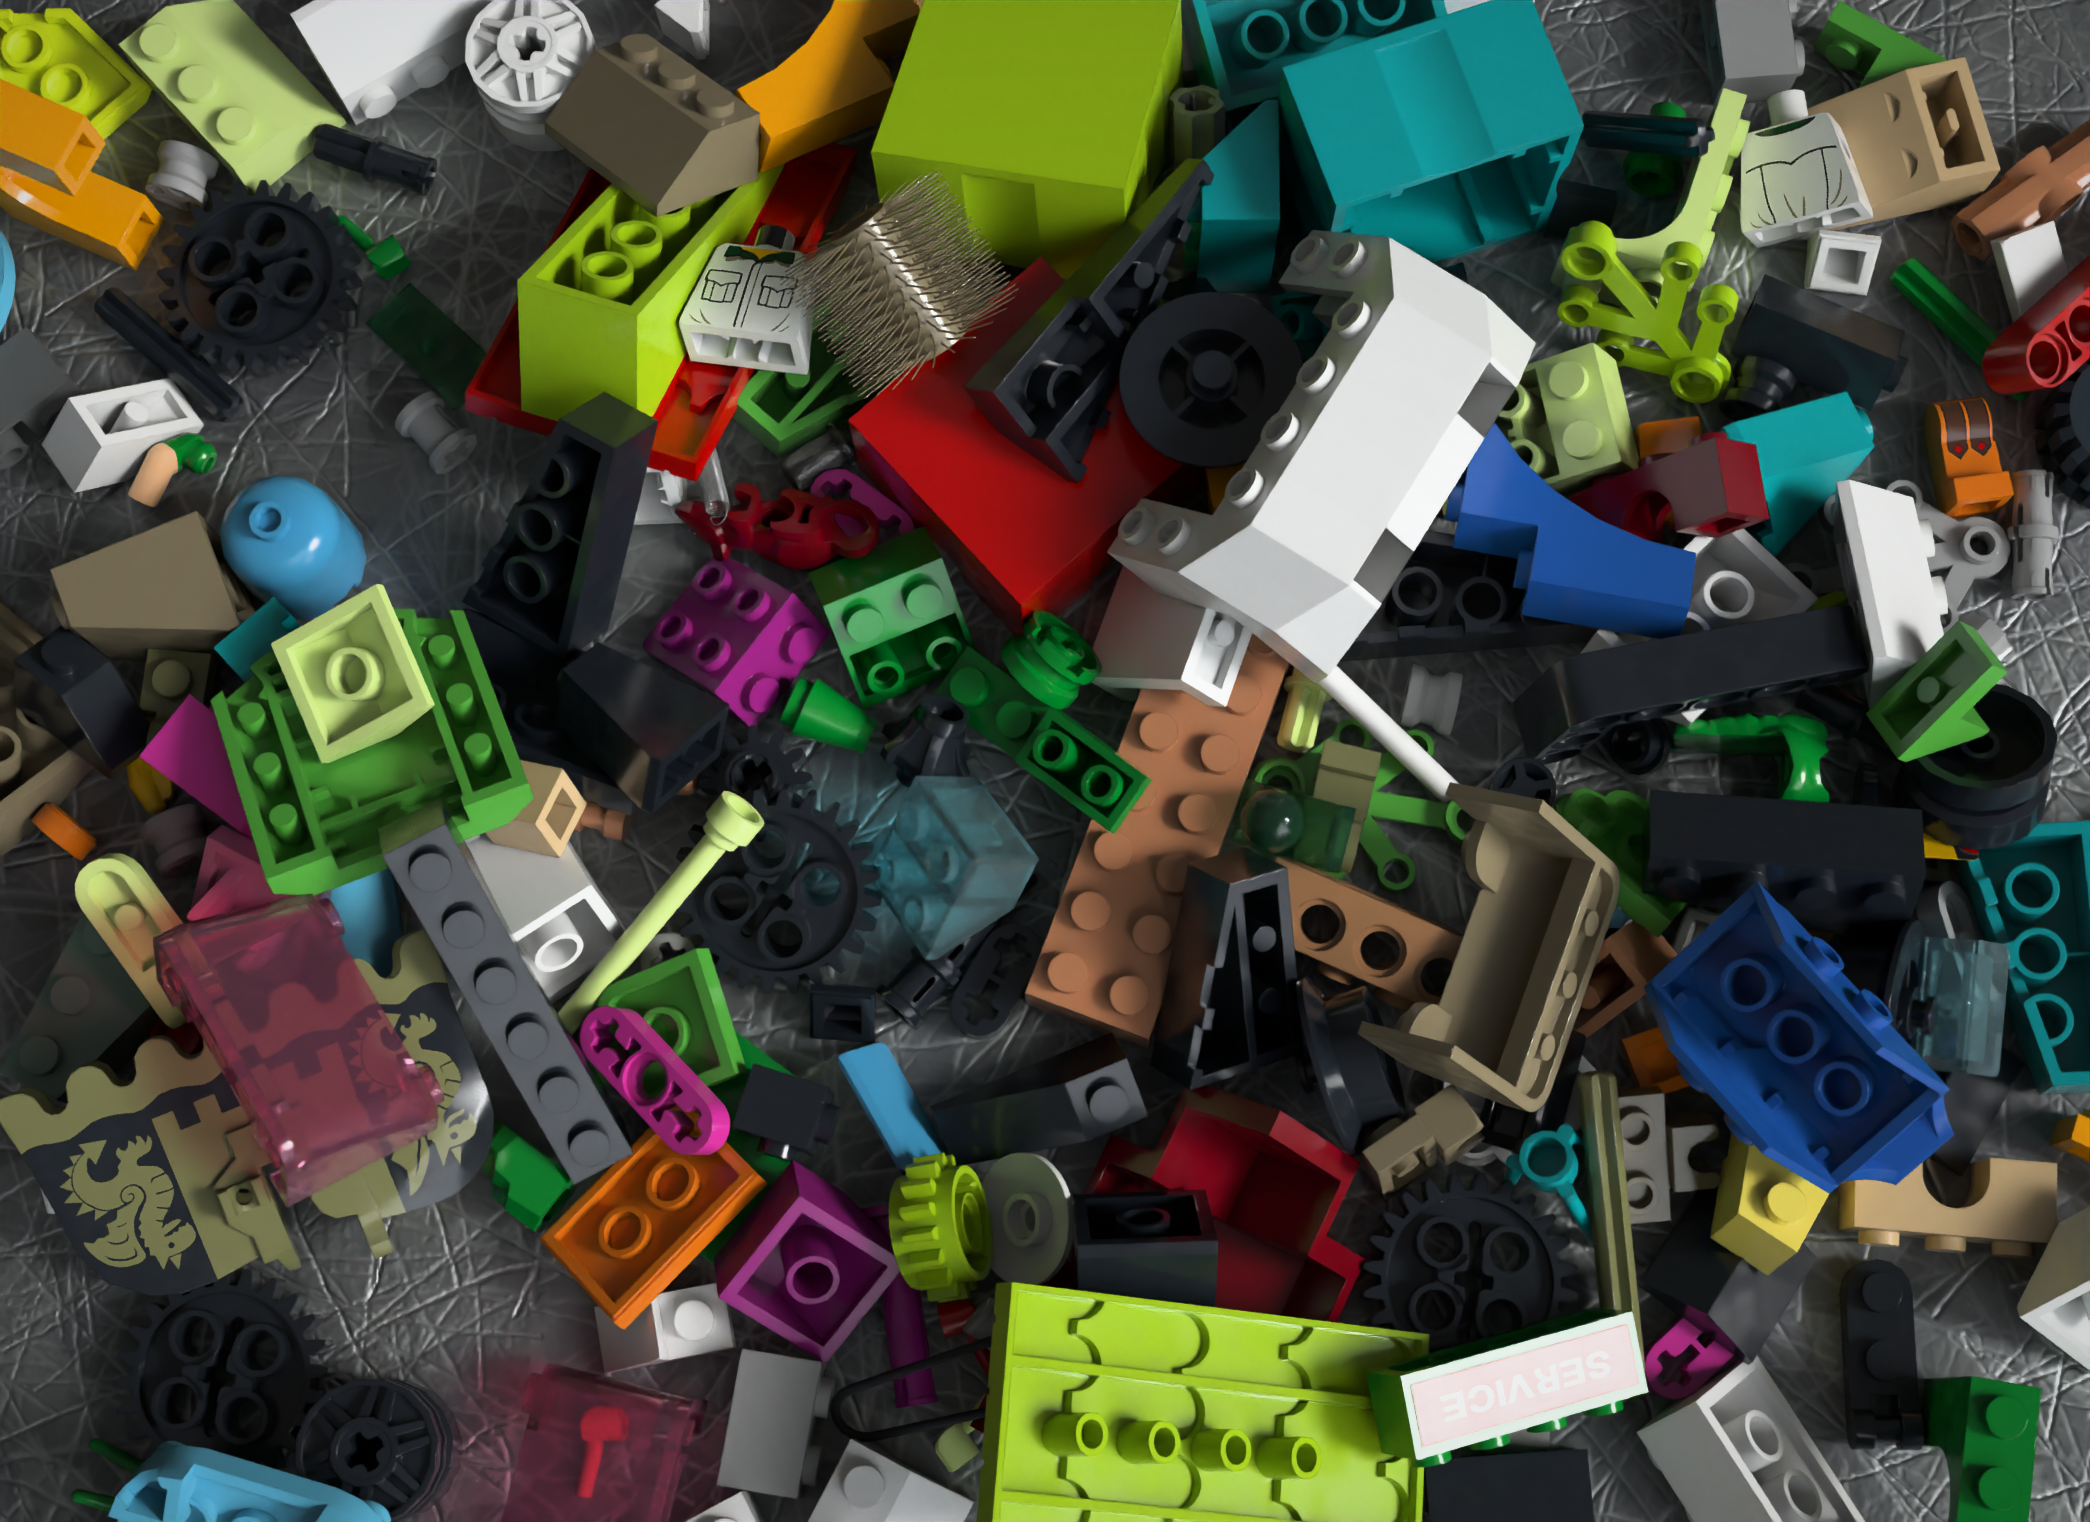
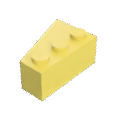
M1731 1132L1728 1155L1722 1162L1721 1183L1718 1186L1710 1238L1735 1255L1744 1258L1746 1262L1768 1276L1798 1252L1829 1193L1765 1156L1755 1145L1750 1146L1743 1143Z

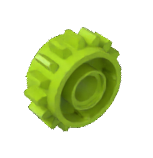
M945 1153L913 1158V1164L906 1165V1175L899 1176L894 1181L890 1192L889 1229L897 1265L903 1278L911 1288L920 1291L927 1290L930 1302L938 1301L941 1303L970 1298V1291L977 1290V1281L984 1280L989 1274L993 1258L992 1221L983 1186L972 1168L967 1165L956 1166L955 1156L953 1155L945 1156Z

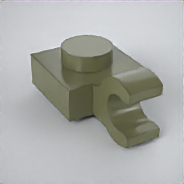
M148 648L139 708L145 716L155 717V719L151 722L148 730L146 747L189 694L207 708L210 707L218 662L212 654Z

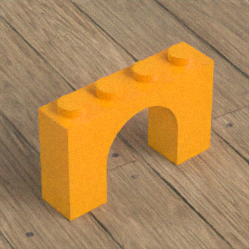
M0 79L1 208L12 218L137 271L164 222V218L146 195L91 172L106 142L85 115Z

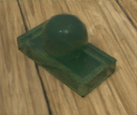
M1246 779L1231 842L1258 849L1264 853L1275 854L1340 873L1356 808Z

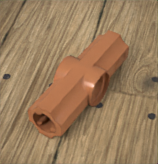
M2090 119L2047 149L2042 145L2030 152L2003 175L1998 185L1980 195L1954 216L1950 223L1956 235V242L1968 256H1975L1984 262L1994 255L1990 240L2051 220L2053 221L2083 195V191L2090 186Z

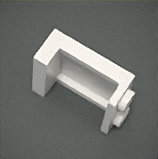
M1123 565L1092 648L1102 666L1101 673L1092 683L1123 701H1134L1140 689L1183 690L1208 706L1226 707L1252 632L1231 615L1159 594Z

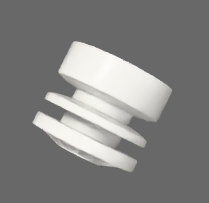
M493 0L476 15L466 36L465 62L494 127L512 144L531 151H560L565 148L545 134V121L594 50L598 48L584 13L569 0Z

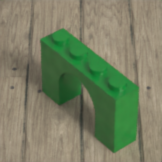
M1975 1376L1925 1379L1921 1409L1924 1424V1443L1922 1447L1939 1449L1945 1454L1950 1480L1948 1522H2029L2042 1388Z

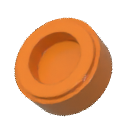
M52 802L50 804L46 803L31 819L42 832L80 861L97 845L95 842L97 839L86 828Z

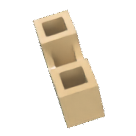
M1987 1158L1971 1163L1969 1193L1965 1201L1958 1208L1947 1207L1930 1195L1923 1180V1162L1897 1185L1876 1180H1853L1843 1182L1838 1186L1837 1231L1858 1233V1244L1899 1247V1236L1925 1238L1924 1249L1928 1251L1965 1253L1966 1242L1991 1244L1992 1256L2031 1259L2033 1258V1248L2047 1246L2057 1228V1163L2002 1158Z

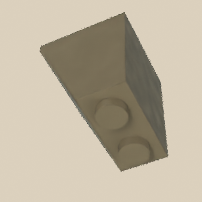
M197 511L50 569L58 591L50 595V600L61 625L66 630L73 628L78 632L82 640L90 646L94 645L112 660L146 661L149 648L210 653L218 662H226L214 647L256 612L248 589L239 580L224 558L220 535Z

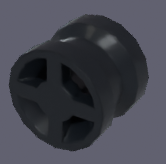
M1758 356L1741 357L1736 362L1732 372L1735 380L1733 388L1723 393L1719 402V408L1726 417L1734 422L1780 410L1782 399L1789 397L1796 384L1795 376L1790 370L1772 360Z
M1515 758L1505 762L1497 770L1487 788L1488 790L1541 799L1550 807H1552L1556 797V782L1551 771L1542 762L1532 758Z

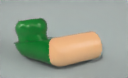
M190 432L155 444L148 451L128 491V495L140 503L157 507L172 475L187 469L194 474L208 473L217 460L216 448L205 442L202 435Z

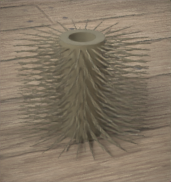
M934 170L905 191L922 176L921 174L893 199L891 198L906 182L884 203H881V201L888 192L885 193L877 205L867 209L866 204L865 210L851 220L846 218L849 222L838 231L826 233H834L830 239L809 248L830 241L829 243L796 259L795 261L816 252L786 270L785 272L805 262L780 279L781 281L803 267L780 284L782 285L807 268L786 285L788 286L797 278L805 275L797 283L789 287L791 288L813 275L787 293L790 294L811 280L790 296L793 297L806 286L813 283L799 297L808 290L816 288L795 302L797 303L818 290L796 306V308L820 291L822 292L802 307V309L821 296L823 297L805 310L829 297L804 315L806 316L827 301L829 302L806 320L828 304L831 305L816 315L815 319L835 307L832 311L811 324L813 325L837 310L813 329L841 311L818 330L819 332L838 317L840 318L835 323L820 332L828 328L830 329L836 323L845 319L818 338H822L840 326L838 330L824 339L822 343L844 326L850 324L842 332L831 337V342L850 328L852 329L828 346L846 337L829 350L831 351L841 343L844 344L833 353L838 354L843 350L847 351L837 359L854 348L856 349L838 363L839 365L845 359L846 361L851 359L842 368L844 369L858 359L861 360L846 371L848 372L857 365L860 366L849 375L853 376L863 370L860 373L861 375L849 383L869 370L872 371L853 385L854 387L858 383L869 379L857 391L878 379L875 384L860 395L892 374L866 397L900 372L876 395L878 396L912 364L913 366L892 390L916 365L920 364L911 380H913L923 363L933 359L932 368H934L935 357L947 349L955 353L950 347L959 339L976 338L962 337L967 331L991 324L993 321L968 329L969 326L1007 308L975 321L976 319L1012 300L1015 296L981 314L982 312L1018 290L1017 288L998 301L991 303L1016 285L1015 283L1007 290L999 292L1009 284V280L994 289L995 285L1009 277L1010 274L994 285H990L1005 273L1003 272L1001 275L998 274L992 277L994 272L1004 266L981 279V276L1001 263V261L990 269L988 266L994 262L995 258L983 265L980 264L996 253L993 252L976 264V261L991 249L980 254L976 253L969 260L961 263L988 245L987 243L968 256H965L987 239L974 246L972 244L978 240L976 239L980 236L978 235L951 251L980 231V229L955 246L953 245L956 242L960 241L976 227L972 228L955 242L949 244L957 236L970 228H965L956 236L948 238L973 222V220L945 237L971 218L970 216L942 235L964 216L952 225L944 227L965 212L947 223L941 224L964 209L965 206L937 224L961 204L939 219L937 218L955 205L949 206L937 215L935 214L958 199V197L933 212L955 196V193L929 211L949 195L948 193L940 200L932 203L936 198L949 191L948 189L926 202L949 186L950 183L922 201L945 183L943 182L930 193L925 194L939 182L921 191L943 175L941 174L919 188L939 173L937 172L918 185L933 173ZM919 194H921L918 198H916L915 200L911 201L914 197H916V196H918ZM974 239H976L974 242H972V243H971L969 246H967L965 249H963V250H961L960 252L956 253L960 248H962V247L965 246L966 244H968V243H970L971 241H973ZM974 246L973 248H971L970 250H968L966 253H964L963 255H961L960 257H958L956 260H954V259H955L957 256H959L962 252H964L965 250H967V249H969L970 247ZM981 255V256L978 257L976 260H974L972 263H970L968 266L962 268V267L965 266L970 260H972V259L976 258L977 256ZM984 265H986V266H985L983 269H981L979 272H977L976 274H974V275H972L971 277H969L973 272H975V271L978 270L979 268H981V267H983ZM975 266H977L973 271H971V272H969L968 274L964 275L965 273H967L968 271H970L971 269H973ZM984 272L983 274H981L980 276H978L976 279H974L973 281H971L970 283H968V282H969L970 280H972L976 275H978V274ZM988 276H990V277H989L988 279H986L983 283H981L980 285H978V286L972 288L973 286H975L976 284H978L979 282H981L982 280H984L985 278H987ZM990 280H992L990 283H988V284H987L986 286H984L982 289L976 291V290H977L978 288H980L983 284H985V283L989 282ZM999 289V290L996 291L994 294H992L989 298H987V299L981 301V300L984 299L987 295H989V294H991L992 292H994L995 290ZM988 290H990L987 294H985L984 296L978 298L979 296H981L982 294H984L985 292H987ZM995 297L994 299H992L991 301H989L987 304H985L984 306H982V305H983L985 302H987L989 299ZM855 333H857V334H856L854 337H852L850 340L844 342V341L847 340L849 337H851L852 335H854ZM859 337V338H858L856 341H854L852 344H850V345H848L847 347H845L844 349L840 350V349L843 348L846 344H848L850 341H852L853 339ZM865 338L863 341H861L860 343L852 347L850 350H848L853 344ZM867 345V346H866L864 349H862L860 352H858L857 354L851 356V355L854 354L856 351H858L860 348H862L863 346ZM869 349L866 353H864L863 355H861L860 357H858L857 359H855L854 361H852V360H853L855 357H857L860 353H862V352H864L865 350ZM872 354H874L871 358H869L868 360L864 361V360L867 359L869 356H871ZM876 358L872 363H870V364H868L867 366H865V367H863L862 369H860V368H861L862 366H864L867 362H869L870 360ZM879 361L877 364H875L874 366H872L871 368H869L868 370H866V369H867L868 367H870L873 363ZM885 365V366H884L882 369H880L877 373L871 375L873 372H875V371H876L877 369H879L881 366ZM886 370L883 374L873 379L877 374Z

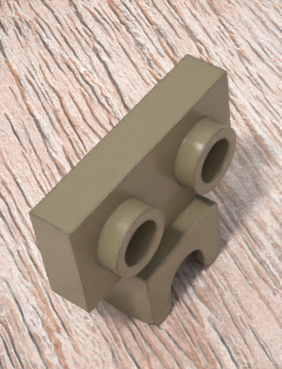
M1454 1085L1447 1086L1415 1108L1414 1116L1406 1122H1403L1400 1117L1393 1118L1377 1128L1368 1137L1367 1141L1370 1146L1362 1151L1369 1181L1384 1202L1438 1165L1437 1157L1447 1166L1485 1138L1480 1132L1484 1127L1482 1122Z
M1658 1086L1618 1090L1631 1224L1671 1221L1670 1188L1674 1192L1713 1189L1721 1183L1720 1175L1711 1169L1705 1159L1701 1157L1688 1158L1693 1146L1701 1142L1713 1141L1718 1137V1126L1709 1114L1702 1111L1665 1113L1664 1092Z

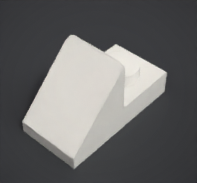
M716 1283L660 1293L625 1330L617 1326L599 1306L594 1307L604 1373L606 1374L736 1348L730 1306L718 1298Z

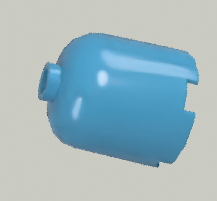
M279 474L256 479L238 491L224 510L219 531L224 558L239 580L259 603L264 605L272 597H275L295 619L306 620L318 617L333 609V605L345 598L352 586L358 587L361 583L367 559L362 534L346 512L325 491L307 480Z

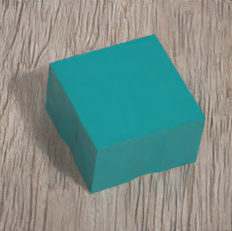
M1490 0L1282 67L1277 98L1279 106L1280 213L1294 249L1304 238L1308 237L1312 230L1390 237L1433 264L1467 256L1543 231L1557 198V182L1571 162L1584 124L1533 0Z

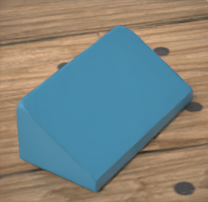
M877 1042L847 1051L838 1056L840 1060L837 1063L902 1175H906L905 1167L908 1164H913V1158L946 1152L944 1144L889 1048L884 1043Z

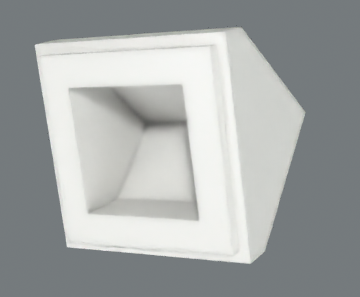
M660 0L654 6L662 33L696 59H707V55H710L709 1Z
M1818 229L1808 239L1805 289L1867 296L1882 241L1881 236Z

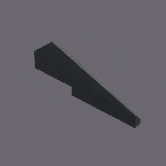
M1186 158L963 386L1000 434L1069 482L1079 483L1086 473L1088 467L1081 462L1095 430L1105 429L1112 413L1105 409L1119 377L1125 347L1140 323L1157 309L1169 281L1162 275L1175 245L1185 243L1192 229V226L1186 220L1200 188L1211 185L1215 176L1204 159Z

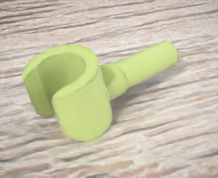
M985 1394L980 1398V1400L975 1404V1406L971 1410L979 1408ZM972 1421L954 1424L937 1439L935 1445L936 1454L949 1472L956 1471L980 1453V1450L969 1436L975 1430V1428L970 1426Z

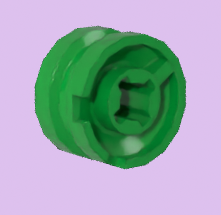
M1042 609L1036 610L1024 622L1023 634L1012 635L1001 647L1000 654L1009 672L1023 688L1048 706L1062 710L1068 708L1078 697V687L1080 684H1090L1101 673L1102 666L1092 647L1074 628L1053 613Z

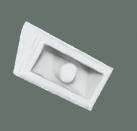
M2051 220L1990 240L2014 323L2068 274L2054 221Z

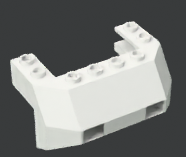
M1312 230L1308 237L1304 238L1295 247L1290 258L1291 264L1278 283L1287 291L1322 295L1312 314L1327 328L1331 329L1314 356L1307 360L1300 368L1296 377V384L1278 413L1273 415L1264 425L1261 432V440L1244 467L1228 482L1225 489V497L1213 515L1141 498L1137 506L1130 510L1122 519L1118 528V536L1107 553L1159 594L1231 615L1307 678L1317 684L1330 675L1382 604L1520 382L1536 343L1485 294L1390 237Z

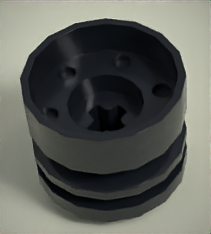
M356 1379L329 1390L308 1411L296 1438L295 1468L300 1477L339 1488L363 1501L369 1500L381 1504L389 1512L391 1522H402L429 1511L450 1490L461 1465L462 1436L453 1411L434 1391L411 1381ZM365 1438L367 1440H382L384 1447L376 1453V1458L380 1465L377 1463H362L360 1456L368 1450Z

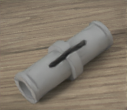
M2022 470L2011 474L2014 493L2012 527L2006 529V534L2012 546L2013 557L2011 598L2014 600L2018 599V601H2044L2054 597L2052 557L2053 545L2059 542V529L2053 526L2052 496L2054 474L2053 472H2047V470Z

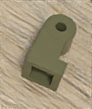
M1327 739L1324 740L1319 756L1299 861L1351 873L1364 821L1367 818L1374 783L1377 778L1382 756L1381 752Z

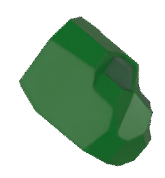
M498 1121L493 1124V1142L487 1158L481 1166L490 1178L492 1198L501 1204L508 1213L532 1231L540 1234L556 1218L575 1193L579 1183L574 1185L563 1166L505 1123Z

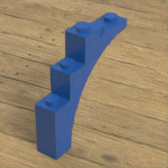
M1494 422L1449 494L1445 520L1457 522L1453 548L1518 559L1513 588L1525 590L1521 615L1656 639L1680 635L1690 609L1696 553L1645 540L1601 521L1557 493L1519 457Z

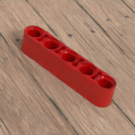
M2090 255L1999 335L1985 350L1982 360L1983 375L1986 383L1993 391L2002 395L2056 387L2090 358Z

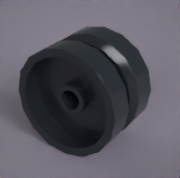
M1995 684L1973 706L1988 726L1990 731L1987 734L1908 762L1903 761L1898 791L1902 807L1922 809L1923 833L1946 845L1972 850L2004 847L2028 836L2044 816L2058 738L2051 716L2032 697L2009 686Z

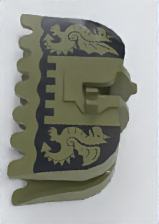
M426 930L412 931L395 941L391 949L393 968L391 973L384 978L377 974L369 962L359 958L344 959L335 964L329 975L331 994L323 1003H314L306 991L292 984L277 986L268 996V1020L261 1028L253 1029L248 1027L236 1012L228 1009L216 1010L205 1021L202 1028L204 1047L197 1054L190 1055L183 1052L175 1040L168 1036L157 1035L150 1037L139 1046L134 1056L136 1077L133 1080L125 1081L120 1079L108 1064L101 1061L87 1062L70 1074L66 1083L68 1104L65 1107L54 1105L44 1091L35 1087L22 1088L0 1099V1124L32 1170L78 1257L110 1284L150 1296L185 1293L205 1286L260 1256L264 1264L278 1259L290 1272L302 1268L292 1237L262 1167L290 1154H294L311 1199L322 1213L334 1218L356 1214L374 1259L394 1252L382 1221L383 1218L429 1207L457 1194L479 1171L493 1142L494 1111L486 1085L452 1000L440 954Z

